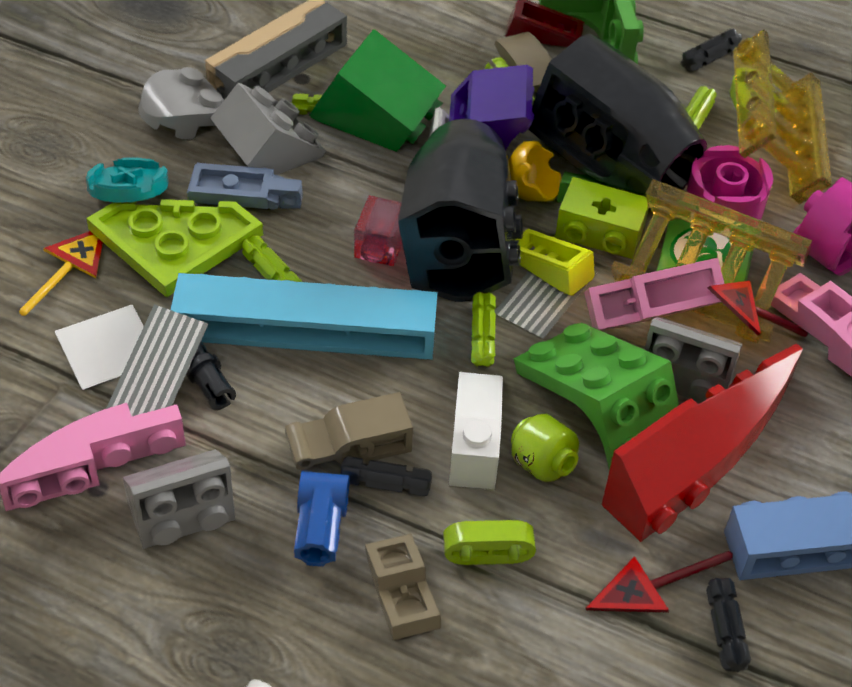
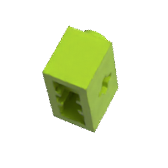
M573 177L559 208L555 238L633 259L645 227L651 198Z

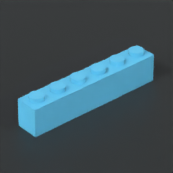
M178 273L170 310L208 323L201 340L203 343L432 360L438 292Z

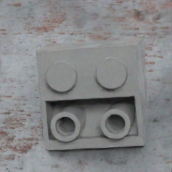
M238 82L210 118L248 167L274 169V174L278 175L319 159L326 153V150L316 140L319 135L315 129L297 117L300 113L299 110L284 98H281L279 101L275 100L267 91L259 86L251 89Z
M658 316L652 319L644 350L671 361L677 394L692 398L694 401L701 403L707 399L705 394L708 389L718 384L728 389L743 343Z
M216 449L123 477L128 506L143 549L155 545H168L180 537L202 530H215L222 527L225 523L235 520L230 464L228 459Z

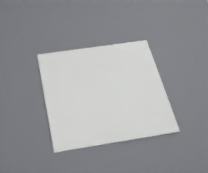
M129 305L54 332L82 390L122 375L144 326L133 305Z

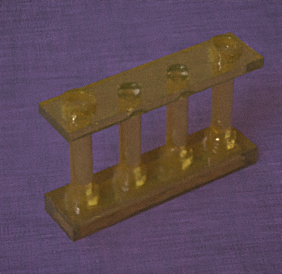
M763 29L753 37L743 40L733 50L739 154L746 158L758 149L764 148L787 168L790 197L800 205L808 200L815 191H823L832 186L821 83L812 73L798 81H793L770 59L769 35ZM773 84H774L779 90H781L782 92L780 93V92L773 86ZM775 109L783 116V118L775 112ZM777 135L785 141V145L777 139Z
M652 179L646 191L648 207L652 208L651 211L654 215L630 267L614 261L611 270L614 280L617 281L646 274L645 272L668 222L673 221L676 217L689 222L692 231L675 267L696 263L707 237L713 236L714 232L730 238L729 242L732 244L721 267L724 284L734 282L747 251H752L753 248L769 253L771 262L754 298L755 306L768 311L787 267H792L793 264L804 267L810 253L812 240ZM722 302L691 310L735 328L734 333L747 341L759 343V340L762 339L770 343L772 339L774 325L758 317L761 334L757 336Z

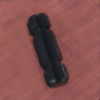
M728 29L720 35L685 51L682 54V67H686L688 72H694L740 48V41L743 39L741 33L738 34L735 29Z
M346 456L342 462L340 475H349V484L360 485V481L366 482L365 487L403 493V488L410 489L409 494L428 496L430 492L432 471L429 469L413 467V471L406 470V465L370 460L369 464L363 463L364 458Z
M728 577L721 579L713 578L709 581L706 592L709 604L714 608L710 611L717 645L722 648V651L719 652L721 664L727 672H741L748 669L751 657L748 644L743 642V639H746L739 603L734 600L737 597L735 584Z

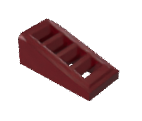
M517 0L510 14L504 37L530 32L541 44L568 47L582 36L584 22L529 0Z

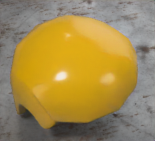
M525 141L516 147L508 160L511 180H517L519 198L522 200L554 201L559 193L562 176L560 172L551 169L549 166V160L554 156V153L543 148L539 141Z

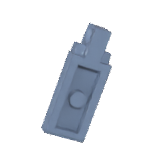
M196 163L187 190L188 200H194L195 203L219 205V201L237 202L240 206L248 208L277 209L279 206L281 209L301 208L303 188L302 180L284 179L282 176L275 175L274 169Z

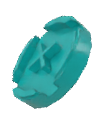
M138 157L119 158L113 161L114 166L105 169L104 163L97 164L86 175L87 191L92 197L101 201L115 203L150 199L163 193L168 188L169 183L168 170L165 166L160 168L159 163L155 162V160Z

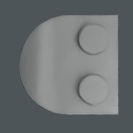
M184 67L177 70H162L154 73L145 83L138 112L141 118L155 130L161 124L176 130V138L195 139L198 127L215 126L210 118L223 103L224 99L198 69Z

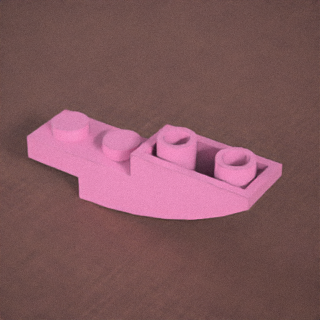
M802 273L797 274L769 292V305L828 347V360L852 377V296L831 280L819 286Z
M124 403L86 416L53 432L14 459L0 473V494L5 510L28 508L48 499L66 494L74 495L81 493L88 488L100 485L97 470L122 466L132 460L154 454H165L173 449L186 446L183 422L178 405L131 417L128 404Z

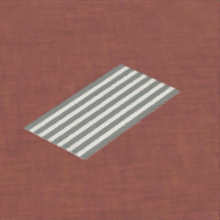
M528 271L497 307L495 313L544 339L587 285L573 296H570Z
M154 304L106 409L127 403L132 417L172 406L208 323Z

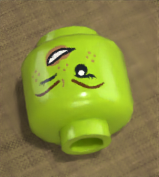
M537 414L522 420L514 429L511 436L512 457L519 466L535 478L543 482H551L567 476L575 469L579 458V439L577 434L549 414Z

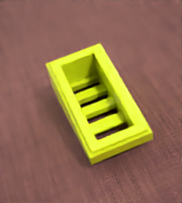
M529 228L523 232V239H516L520 242V265L559 291L573 296L593 280L595 275L593 251Z

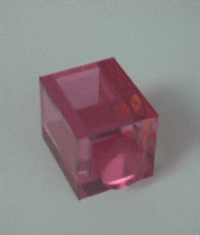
M368 195L354 229V258L394 267L402 246L398 225L401 202Z

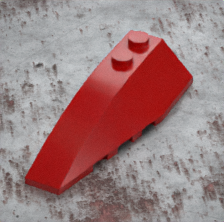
M796 343L765 359L760 363L755 374H752L748 369L742 371L735 376L728 389H725L720 384L708 389L705 394L707 399L699 404L692 398L681 403L616 449L613 453L601 505L640 542L654 532L658 534L665 532L675 522L678 514L687 507L690 509L697 508L708 497L711 488L737 464L765 428L794 375L803 348Z

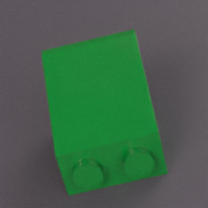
M373 29L337 73L308 116L315 121L397 152L406 140L413 144L426 128V125L421 120L425 118L430 121L434 116L435 109L442 106L443 103L437 98L446 88V85Z

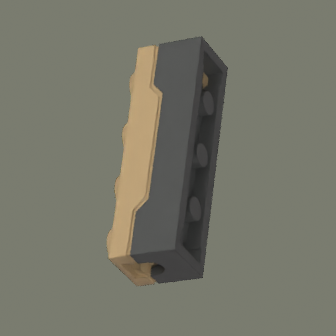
M308 0L206 59L207 81L221 94L224 100L238 82L251 89L259 86L265 91L270 92L346 46L347 16L329 3H325L324 0Z

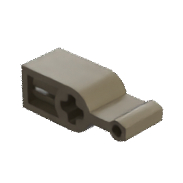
M397 392L337 406L328 411L323 419L305 423H290L285 426V434L296 469L305 470L315 464L333 460L342 465L346 456L364 458L363 463L370 460L412 452L413 425L401 393Z

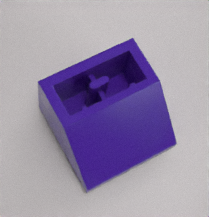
M518 65L472 71L451 94L449 121L472 119L482 122L496 131L503 141L505 150H507L510 142L519 133H525L534 119V113L532 112L535 90L533 86V68L529 65Z

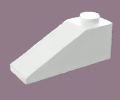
M459 372L449 486L495 490L500 452L503 376Z

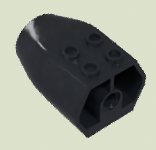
M592 34L579 37L549 62L532 105L534 119L528 129L531 133L583 173L609 187L651 198V204L657 206L667 204L683 191L688 185L693 162L696 158L698 160L703 157L704 151L707 150V142L683 104L663 82L608 42Z
M457 119L449 121L434 130L410 163L398 218L411 288L420 291L438 292L437 296L454 302L473 301V296L477 292L491 293L511 284L513 266H520L521 262L520 242L516 240L523 239L522 215L515 213V206H518L519 203L517 180H511L508 157L502 139L494 129L482 122L472 119Z

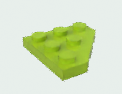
M161 199L160 205H137V201L112 202L86 218L88 230L166 298L175 291L178 273L204 274L243 248L241 244L245 239H249L253 235L260 237L263 235V223L237 202L219 201L218 207L195 206L194 200Z

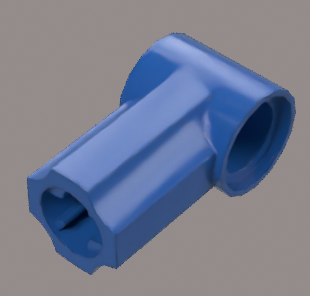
M301 472L297 501L299 520L294 545V558L302 560L306 565L323 567L329 562L336 561L341 517H346L349 475Z

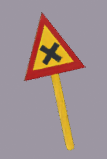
M89 231L43 248V251L64 261L65 264L19 310L20 315H27L73 267L96 279L103 242Z

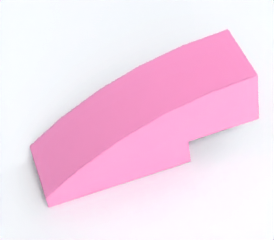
M714 258L591 287L584 294L592 327L600 331H606L649 321L658 316L665 317L720 303L721 301L707 287L724 284L719 260Z

